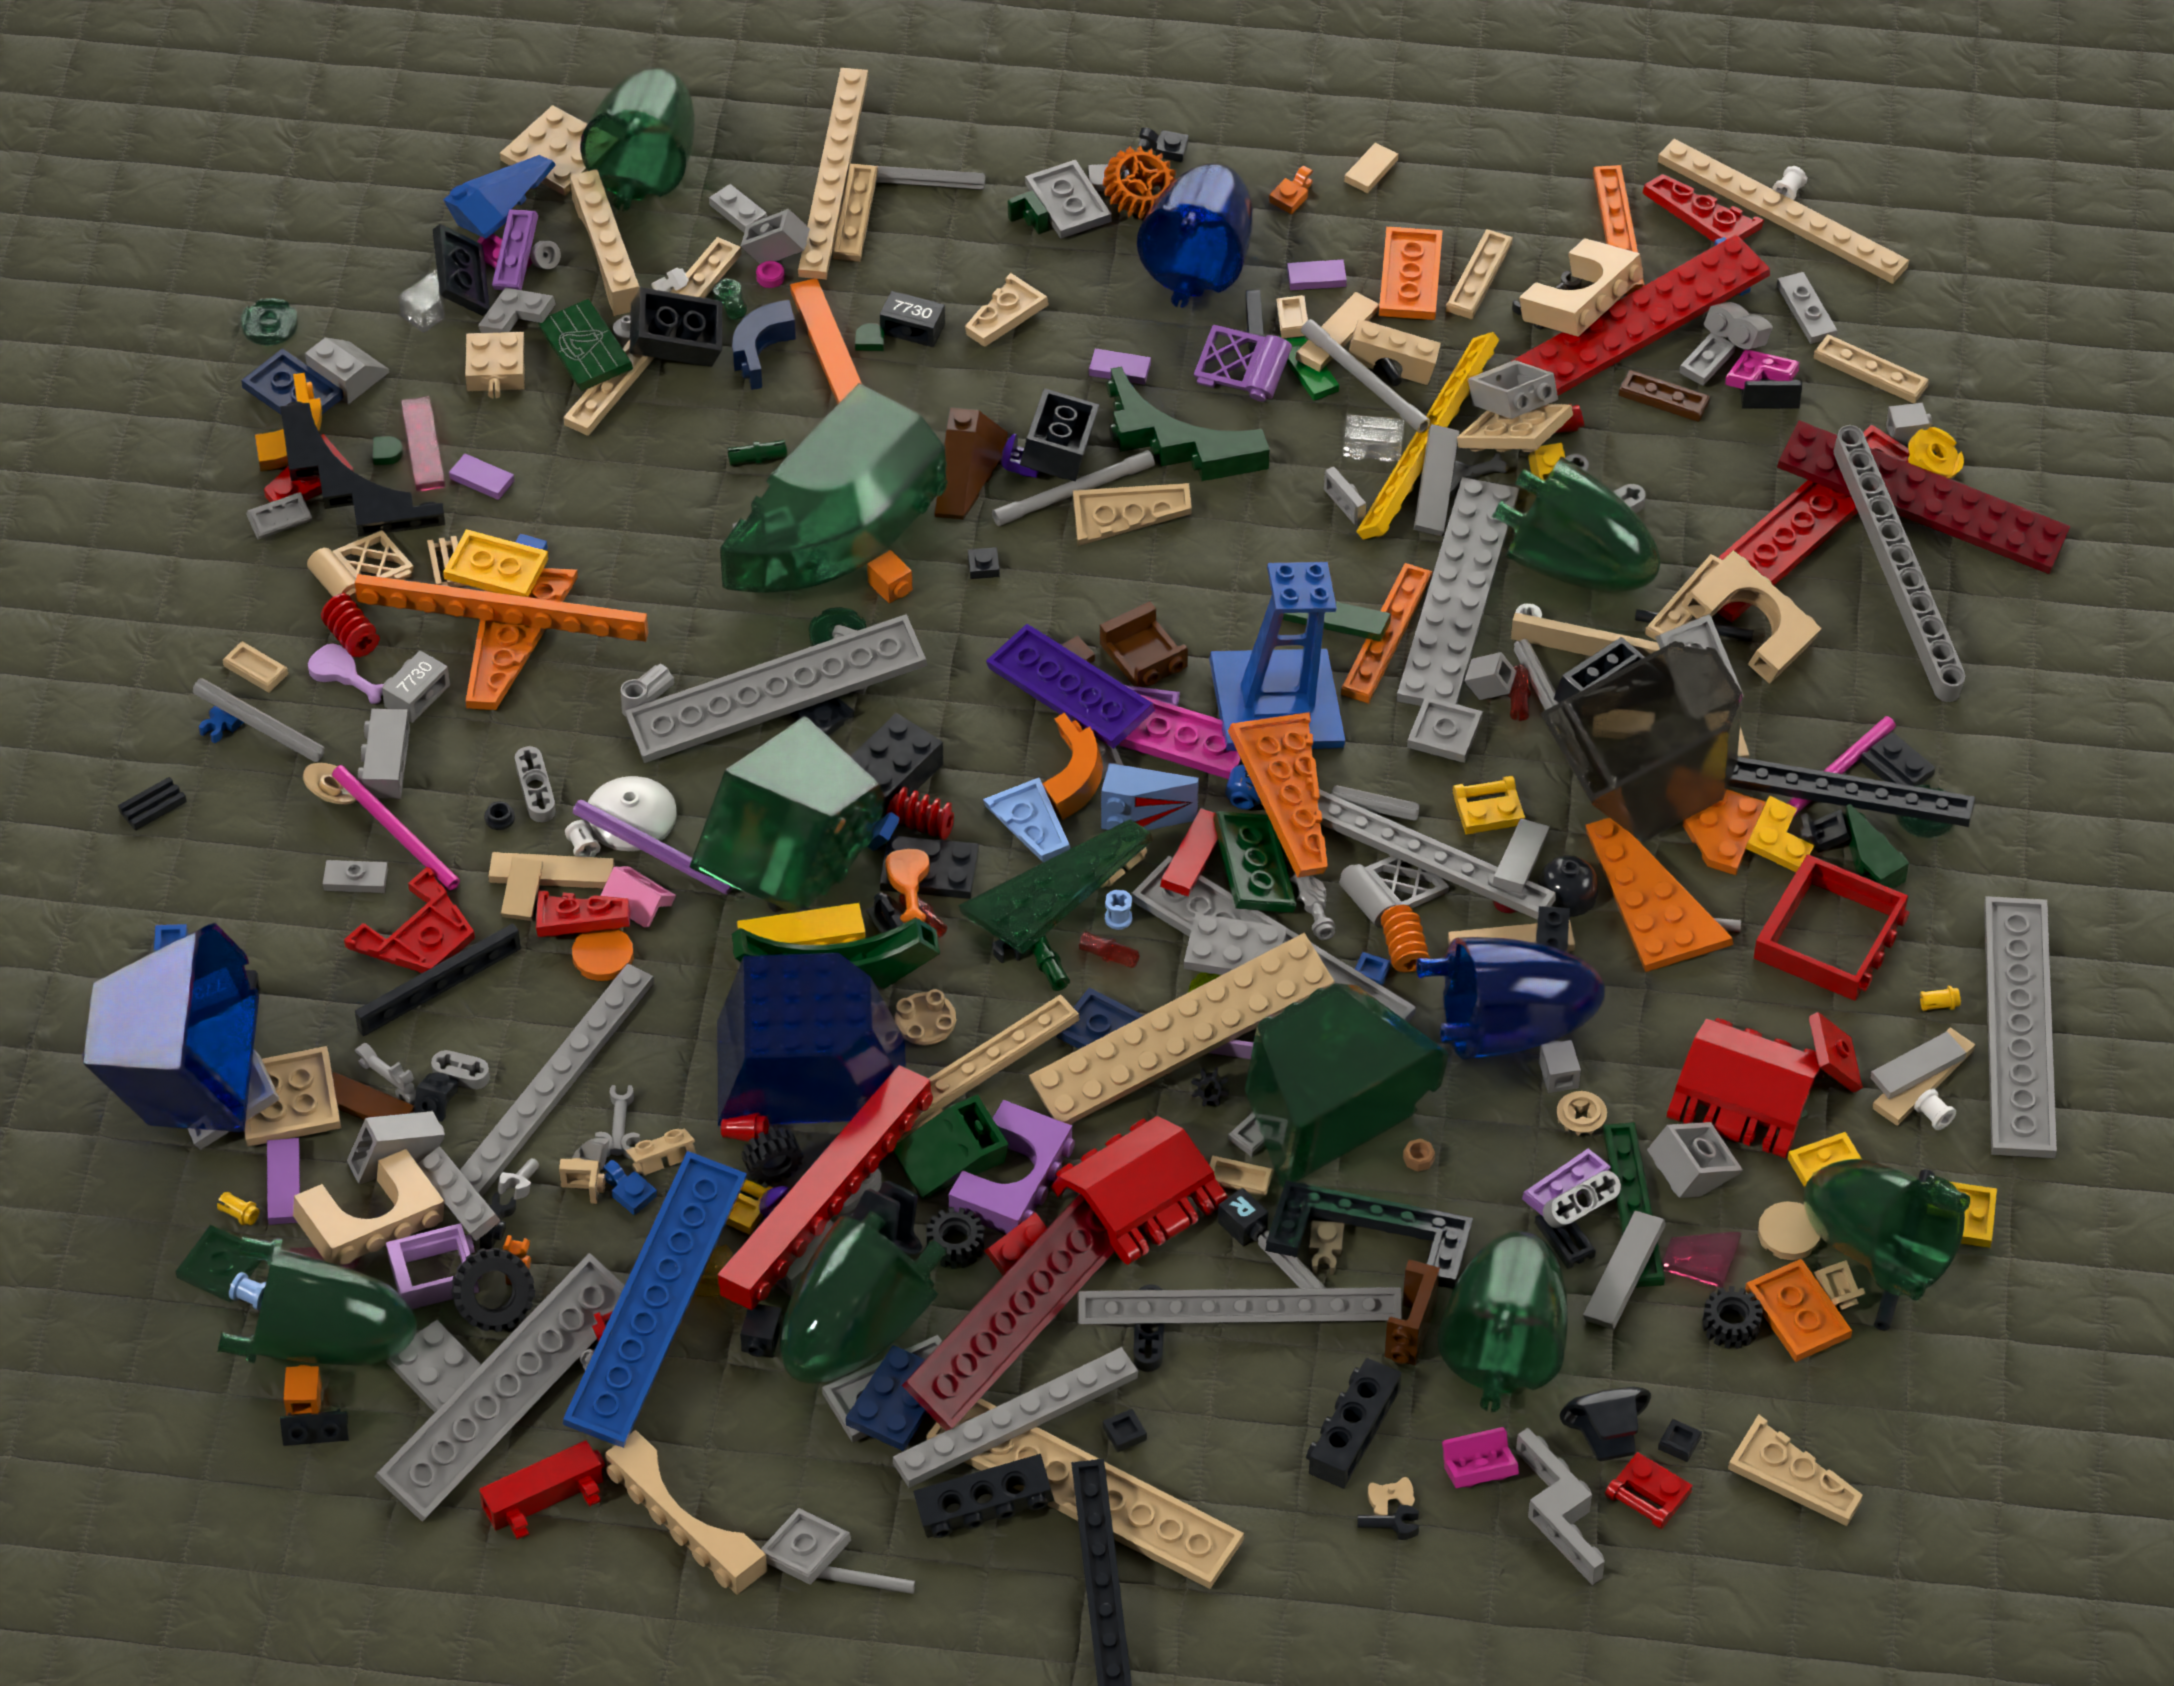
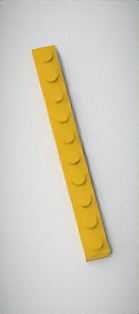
M1494 332L1475 337L1471 340L1426 415L1430 419L1428 428L1422 433H1415L1356 532L1363 540L1375 536L1380 537L1389 530L1391 520L1401 510L1403 500L1413 490L1415 480L1422 473L1428 431L1431 424L1448 428L1451 420L1459 413L1460 405L1470 394L1468 378L1483 373L1484 365L1494 354L1493 350L1499 342V338Z

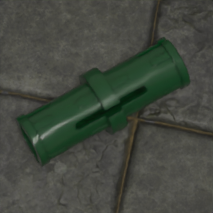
M785 439L767 443L754 441L751 445L727 448L730 466L752 462L762 464V461L787 458Z
M1044 933L1033 934L1029 937L1030 940H1027V944L1036 957L1038 969L1044 972L1054 991L1065 989L1068 986L1067 984H1070V979L1062 968L1059 954L1053 951Z

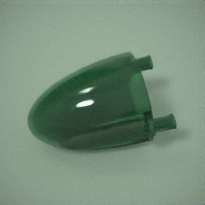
M660 67L643 69L631 74L618 83L604 97L590 117L581 136V157L588 171H598L603 187L617 194L613 200V206L617 210H620L622 204H624L623 212L629 210L633 199L642 200L646 194H655L658 197L667 195L683 179L690 159L695 132L693 101L687 86L678 75L668 69Z
M1562 456L1546 481L1523 468L1515 485L1536 495L1528 512L1525 511L1523 514L1500 501L1492 515V518H1496L1515 529L1516 535L1506 553V557L1547 577L1583 588L1624 592L1643 588L1658 576L1660 554L1656 542L1646 525L1610 488Z
M1846 1159L1827 1164L1814 1172L1806 1183L1803 1201L1806 1215L1818 1236L1843 1254L1867 1266L1874 1282L1884 1291L1897 1296L1906 1295L1912 1300L1917 1301L1923 1297L1925 1290L1946 1272L1955 1258L1964 1232L1965 1211L1970 1205V1196L1959 1192L1951 1182L1937 1175L1931 1174L1924 1182H1920L1914 1176L1883 1164L1863 1159Z
M869 1211L862 1222L847 1216H840L816 1248L800 1276L789 1301L780 1339V1353L786 1371L799 1382L808 1384L824 1383L845 1376L874 1359L900 1338L938 1297V1293L933 1289L935 1284L930 1279V1273L947 1254V1251L936 1241L930 1240L929 1244L914 1262L900 1248L878 1233L886 1223L876 1213Z
M1511 1231L1487 1243L1474 1256L1460 1276L1443 1314L1438 1332L1440 1354L1447 1366L1466 1382L1483 1389L1480 1406L1485 1411H1488L1490 1401L1493 1402L1491 1412L1498 1411L1501 1407L1503 1393H1513L1517 1387H1527L1535 1390L1548 1384L1557 1376L1563 1365L1568 1332L1567 1293L1562 1270L1556 1256L1547 1243L1537 1235L1527 1231Z
M246 1236L242 1237L238 1256L267 1261V1265H270L255 1335H251V1338L221 1332L217 1352L246 1357V1361L255 1364L257 1355L310 1363L365 1366L386 1361L400 1354L412 1343L416 1335V1318L409 1304L390 1285L333 1263L280 1250L282 1239L279 1238L272 1239V1242Z

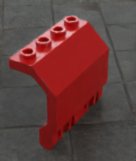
M1716 1018L1715 1021L1706 1019L1694 1037L1676 1084L1666 1118L1680 1122L1687 1107L1683 1123H1692L1700 1104L1709 1107L1703 1123L1711 1122L1713 1125L1720 1109L1714 1128L1721 1137L1738 1143L1741 1141L1750 1119L1743 1144L1751 1145L1754 1141L1758 1125L1767 1127L1769 1130L1763 1140L1762 1151L1769 1153L1778 1130H1780L1772 1154L1786 1159L1794 1141L1799 1120L1813 1083L1817 1077L1822 1079L1825 1071L1819 1067L1817 1054L1814 1050L1804 1049V1051L1791 1048L1792 1044L1785 1040L1775 1038L1774 1041L1762 1038L1763 1035L1753 1029L1745 1028L1744 1031L1733 1028V1024L1720 1018Z
M1159 1116L1148 1122L1145 1118L1141 1119L1130 1127L1129 1130L1131 1132L1124 1137L1119 1133L1105 1143L1106 1148L1099 1152L1096 1148L1090 1150L1080 1158L1082 1162L1074 1167L1071 1163L1064 1166L1056 1173L1058 1178L1051 1186L1057 1197L1061 1196L1068 1187L1083 1195L1107 1229L1111 1246L1127 1265L1149 1252L1148 1244L1138 1230L1141 1227L1153 1244L1159 1246L1190 1227V1225L1198 1222L1197 1213L1188 1201L1189 1197L1192 1198L1197 1207L1200 1208V1211L1205 1215H1209L1214 1210L1219 1209V1204L1228 1198L1223 1188L1215 1179L1213 1169L1186 1131Z

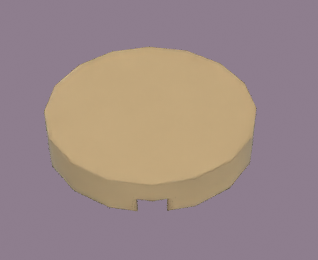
M1789 1201L1775 1203L1767 1208L1760 1217L1758 1226L1760 1243L1766 1250L1768 1248L1773 1252L1774 1256L1780 1259L1798 1260L1806 1258L1820 1244L1822 1235L1820 1219L1811 1208L1801 1203Z

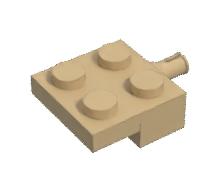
M524 332L466 334L465 377L467 391H489L488 396L494 399V390L495 397L499 398L500 390H521L525 388Z

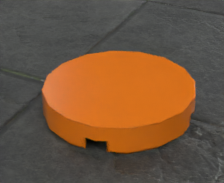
M605 929L582 933L576 938L572 946L573 964L575 968L577 967L581 971V975L595 981L613 980L627 963L632 964L634 960L633 943L628 935L620 929Z

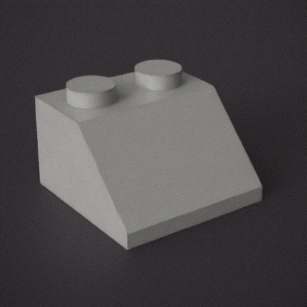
M325 337L305 353L307 366L341 388L344 396L342 400L347 404H350L389 373L387 367L351 342Z
M1711 1122L1666 1125L1647 1149L1655 1165L1661 1170L1671 1185V1189L1679 1198L1701 1197L1743 1171Z

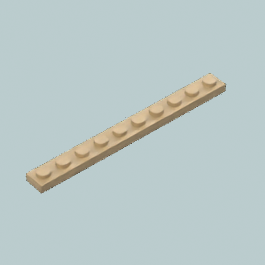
M840 68L807 225L810 231L798 268L799 277L827 280L868 81V70Z
M1673 139L1659 154L1658 162L1892 284L1908 268L1909 260L1676 139Z
M716 237L686 273L689 280L687 285L677 291L673 288L671 292L705 298L741 256V247ZM629 340L622 349L630 359L633 369L588 388L564 416V425L589 436L655 357L631 354Z

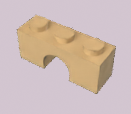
M1358 319L1348 352L1365 367L1371 369L1374 368L1375 362L1381 358L1394 359L1403 368L1401 378L1428 385L1441 343Z

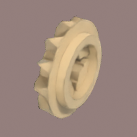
M1586 1091L1571 1092L1565 1095L1557 1105L1558 1123L1564 1125L1566 1132L1572 1130L1578 1136L1586 1132L1592 1135L1594 1130L1602 1129L1605 1120H1607L1606 1105L1601 1098L1593 1093ZM1588 1109L1587 1118L1582 1116L1576 1119V1112L1582 1113Z

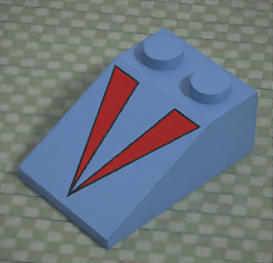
M1109 763L1101 791V829L1132 834L1194 821L1198 814L1199 778Z

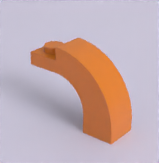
M1065 713L1054 719L1061 737L1073 752L1072 758L1062 772L1042 783L1051 805L1062 820L1071 816L1089 802L1097 791L1103 774V760L1093 731L1090 727L1082 730L1076 720L1071 722Z

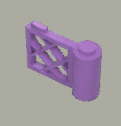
M1213 325L1195 369L1194 377L1198 379L1197 383L1199 385L1214 388L1215 384L1248 391L1250 393L1249 396L1254 400L1265 402L1266 399H1272L1292 345L1281 337L1273 335L1263 337ZM1218 334L1228 336L1232 343L1217 351L1214 344ZM1247 342L1256 343L1254 352L1243 357L1238 347ZM1235 349L1240 359L1225 366L1221 356ZM1218 359L1222 369L1212 374L1204 372L1208 363ZM1244 365L1246 372L1243 380L1231 379L1229 372Z

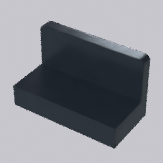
M1798 380L1746 381L1744 389H1740L1742 409H1799L1802 382Z

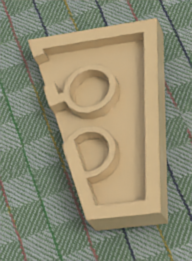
M1010 273L1005 279L1006 284L1001 289L997 288L992 294L993 299L989 304L982 306L966 324V335L986 347L1049 305L1047 296Z

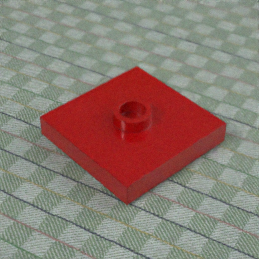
M1819 1012L1809 1016L1819 1067L1854 1093L1862 1089L1863 1086L1852 1038Z

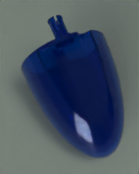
M1218 163L1199 165L1175 179L1160 194L1145 216L1137 235V251L1148 273L1161 285L1174 291L1171 296V302L1175 307H1178L1180 301H1182L1180 308L1186 307L1191 296L1200 297L1205 290L1212 289L1217 293L1222 292L1238 279L1248 254L1253 226L1251 197L1241 176L1226 165Z
M1457 937L1450 943L1444 957L1418 958V963H1416L1419 978L1445 977L1443 1004L1446 1023H1441L1440 1038L1442 1043L1451 1042L1456 1054L1463 1060L1516 1053L1560 1039L1586 1024L1595 1016L1605 999L1604 981L1591 965L1566 951L1535 942L1495 937Z

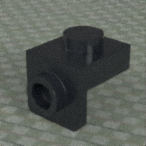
M1841 809L1814 821L1807 813L1801 815L1803 827L1800 828L1801 835L1804 841L1814 845L1813 847L1818 853L1852 839L1846 816Z
M429 1073L416 1088L414 1113L433 1111L437 1120L442 1122L446 1118L447 1103L458 1091L459 1080L449 1078L444 1073Z

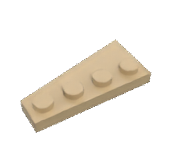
M1758 1414L1730 1460L1728 1469L1848 1526L1862 1502L1863 1495L1833 1471H1826L1815 1462V1457L1807 1451L1803 1453L1791 1444V1439L1781 1431L1777 1433L1767 1425L1768 1421Z

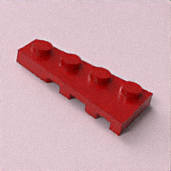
M1661 174L1644 185L1642 194L1714 243L1717 239L1723 237L1728 239L1735 234L1744 240L1762 229L1763 219L1755 216L1752 220L1743 216V210L1734 206L1730 209L1717 204V198L1710 195H1697L1693 193L1694 188Z

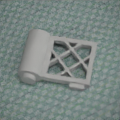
M1391 855L1365 868L1360 864L1350 865L1342 871L1339 885L1378 928L1383 927L1381 925V916L1389 908L1405 904L1412 909L1448 893L1449 886L1441 877L1419 867L1418 870L1401 867L1400 864L1405 861ZM1381 871L1395 874L1394 880L1380 878L1377 873ZM1398 875L1416 879L1415 885L1397 882ZM1419 880L1432 882L1435 888L1418 887ZM1394 891L1410 893L1412 897L1401 902L1394 894Z

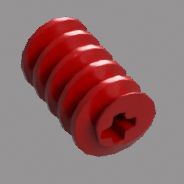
M338 594L332 597L323 607L321 620L349 655L351 654L352 657H363L376 648L380 641L379 635L376 634V628L364 616V613L358 608L357 604L352 601L349 594Z
M905 786L899 793L895 794L889 804L887 815L892 812L898 816V825L902 826L906 823L907 828L914 829L917 827L919 832L925 833L928 831L930 836L936 837L939 835L942 840L948 838L954 824L951 802H947L942 809L940 808L941 799L936 798L931 805L929 804L930 795L925 794L921 801L918 800L919 792L916 790L913 791L910 797H907L908 788Z

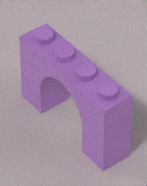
M1003 1100L993 1120L1008 1142V1148L1028 1157L1035 1167L1027 1177L1010 1184L991 1182L962 1170L949 1193V1208L954 1207V1212H959V1207L965 1208L966 1215L969 1211L975 1213V1218H980L981 1225L1007 1234L1034 1214L1038 1204L1042 1205L1045 1202L1048 1186L1051 1181H1055L1058 1178L1056 1173L1062 1168L1061 1163L1065 1157L1069 1158L1072 1154L1075 1140L1072 1139V1125Z

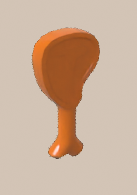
M904 849L891 852L885 861L886 874L891 885L897 891L904 894L907 910L900 916V920L906 923L916 917L925 922L926 914L919 909L917 892L919 891V883L928 875L930 870L929 857L924 851L918 849Z

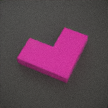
M1745 349L1727 374L1725 385L1744 389L1746 381H1760L1762 378L1774 381H1792L1799 371V362Z

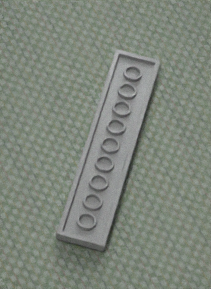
M1462 477L1397 692V701L1422 706L1424 698L1427 696L1458 704L1518 498L1519 488Z
M905 614L625 710V715L643 762L646 763L927 666V662L909 618Z
M1168 856L1131 893L1132 902L1189 937L1195 913L1285 927L1259 910L1236 909L1232 894L1202 875L1197 880L1189 897L1161 888V879L1173 859L1171 856ZM1286 928L1285 942L1299 936ZM1311 943L1335 981V987L1300 1006L1318 1017L1325 1006L1358 1026L1352 1038L1379 1054L1416 1013V1007Z
M1986 896L1984 918L1991 1155L2055 1158L2057 1146L2047 900Z
M588 1253L374 1477L423 1522L597 1339L592 1325L597 1324L594 1314L600 1312L601 1315L613 1311L625 1285L593 1255Z

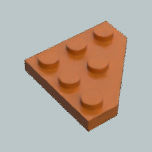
M1680 775L1670 796V806L1675 813L1679 814L1685 831L1693 844H1697L1707 867L1736 876L1747 852V849H1745L1766 802Z

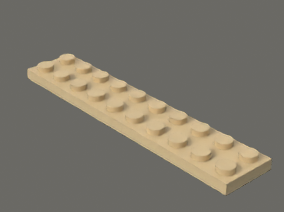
M1302 933L1030 1074L1029 1078L1051 1117L1070 1125L1334 988L1335 981L1306 934Z
M980 1398L954 1427L997 1406ZM936 1422L928 1433L927 1440L945 1432V1430ZM1035 1427L964 1461L982 1471L1041 1453L1055 1500L1048 1503V1506L1078 1521L1071 1462L1095 1460L1098 1458ZM1105 1462L1114 1540L1211 1589L1244 1541V1533ZM1016 1485L1013 1488L1022 1492L1024 1486Z

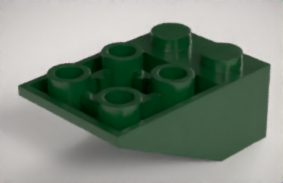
M976 1094L945 1109L898 1142L892 1152L921 1199H924L953 1186L962 1170L978 1175L1004 1163L1008 1142L980 1097Z

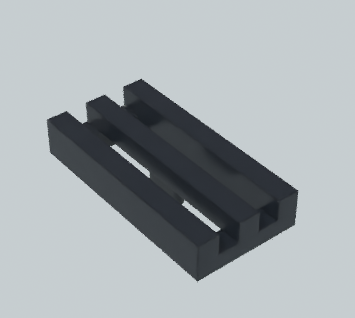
M168 777L119 804L118 808L121 815L136 831L186 803L187 800L186 795L180 792L179 787L176 784L174 785L173 780Z
M1565 1206L1559 1208L1556 1211V1213L1558 1216H1560L1562 1213L1566 1212L1567 1209L1565 1208ZM1541 1214L1535 1216V1224L1567 1269L1572 1268L1575 1262L1578 1264L1583 1263L1586 1257L1589 1259L1595 1257L1596 1250L1575 1221L1567 1224L1566 1227L1583 1249L1581 1251L1573 1243L1565 1228L1553 1227L1552 1229Z

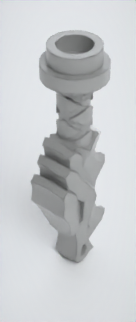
M1294 874L1290 878V882L1295 883L1298 887L1299 894L1297 900L1304 902V909L1312 913L1315 922L1312 925L1314 935L1320 940L1330 939L1335 934V923L1331 918L1324 915L1327 894L1323 882L1313 875L1297 878L1296 874Z

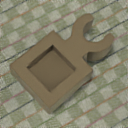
M1312 1221L1309 1254L1314 1255L1312 1258L1313 1273L1317 1274L1318 1266L1324 1263L1329 1265L1330 1275L1335 1274V1256L1341 1257L1344 1223Z

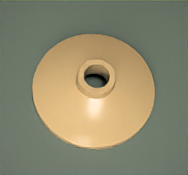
M313 763L305 768L303 772L305 785L322 800L335 804H351L357 801L332 776L333 770L338 766L328 763Z

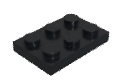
M442 224L437 225L433 229L439 295L484 316L489 311L490 305L483 245Z
M891 835L886 844L880 878V891L899 892L888 880L885 868L887 856L897 850L918 849L928 855L930 870L928 875L919 883L917 894L971 899L979 844Z

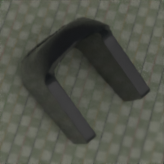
M890 1181L883 1182L878 1192L873 1189L865 1190L854 1212L837 1217L838 1223L844 1227L847 1233L892 1255L900 1257L912 1256L919 1253L923 1247L914 1233L918 1196L916 1193Z
M1632 1386L1603 1390L1575 1397L1562 1408L1559 1415L1563 1425L1582 1432L1598 1461L1632 1456L1636 1450L1634 1434L1638 1433L1637 1416L1647 1408L1651 1400V1393L1647 1389Z

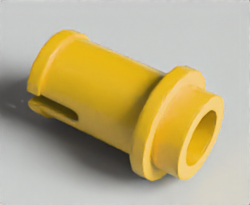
M1947 986V989L1920 992L1922 1011L1941 1008L1955 1010V1007L1961 1005L1959 989L1952 988V986Z
M224 1192L219 1198V1201L225 1204L217 1203V1209L235 1217L241 1225H253L258 1219L260 1210L254 1202H245L230 1192Z

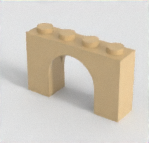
M1584 238L1569 252L1571 272L1573 277L1591 281L1594 284L1577 290H1562L1535 282L1519 297L1523 321L1575 336L1581 335L1643 278L1640 253Z
M1734 550L1689 592L1682 604L1696 619L1708 614L1712 617L1724 605L1731 602L1741 601L1758 607L1769 619L1772 635L1757 649L1748 665L1769 684L1813 643L1822 629L1812 617L1800 610L1788 596L1782 594L1772 585L1768 578L1762 576L1744 557H1741Z
M407 1149L378 1160L377 1181L395 1205L390 1212L381 1217L361 1219L346 1214L339 1208L323 1184L294 1195L293 1217L331 1269L341 1264H348L355 1258L367 1253L376 1252L386 1246V1242L409 1237L423 1229L433 1228L443 1221L444 1200Z

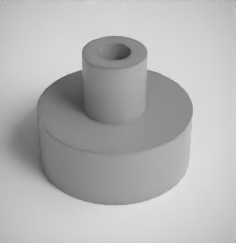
M539 241L531 249V260L540 269H552L560 261V249L552 241Z
M629 315L618 319L613 325L614 337L622 345H626L630 340Z

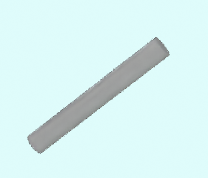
M827 1566L817 1577L910 1594L914 1593L916 1583L914 1580Z

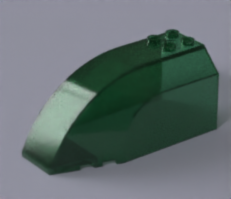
M858 383L773 471L766 481L770 486L762 498L758 496L754 498L748 518L746 520L740 518L720 547L723 588L755 593L805 589L841 578L871 562L893 544L920 514H924L928 510L930 503L937 496H941L946 490L948 482L946 480L947 461L945 446L920 414Z

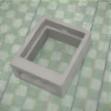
M1516 360L1468 378L1473 406L1510 419L1558 400L1554 373Z

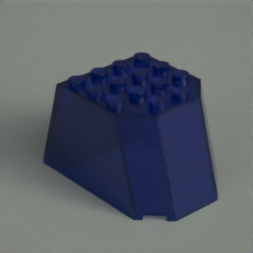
M211 923L93 983L92 996L89 1000V1021L86 1025V1044L82 1055L83 1064L149 1126L233 1132L245 1131L259 1005L257 988L251 989L244 966L249 964L247 954L216 923Z
M841 954L743 956L717 1020L718 1126H721L722 1119L753 1113L767 1116L769 1124L851 1121L898 1065L906 1068L905 1039L872 978Z

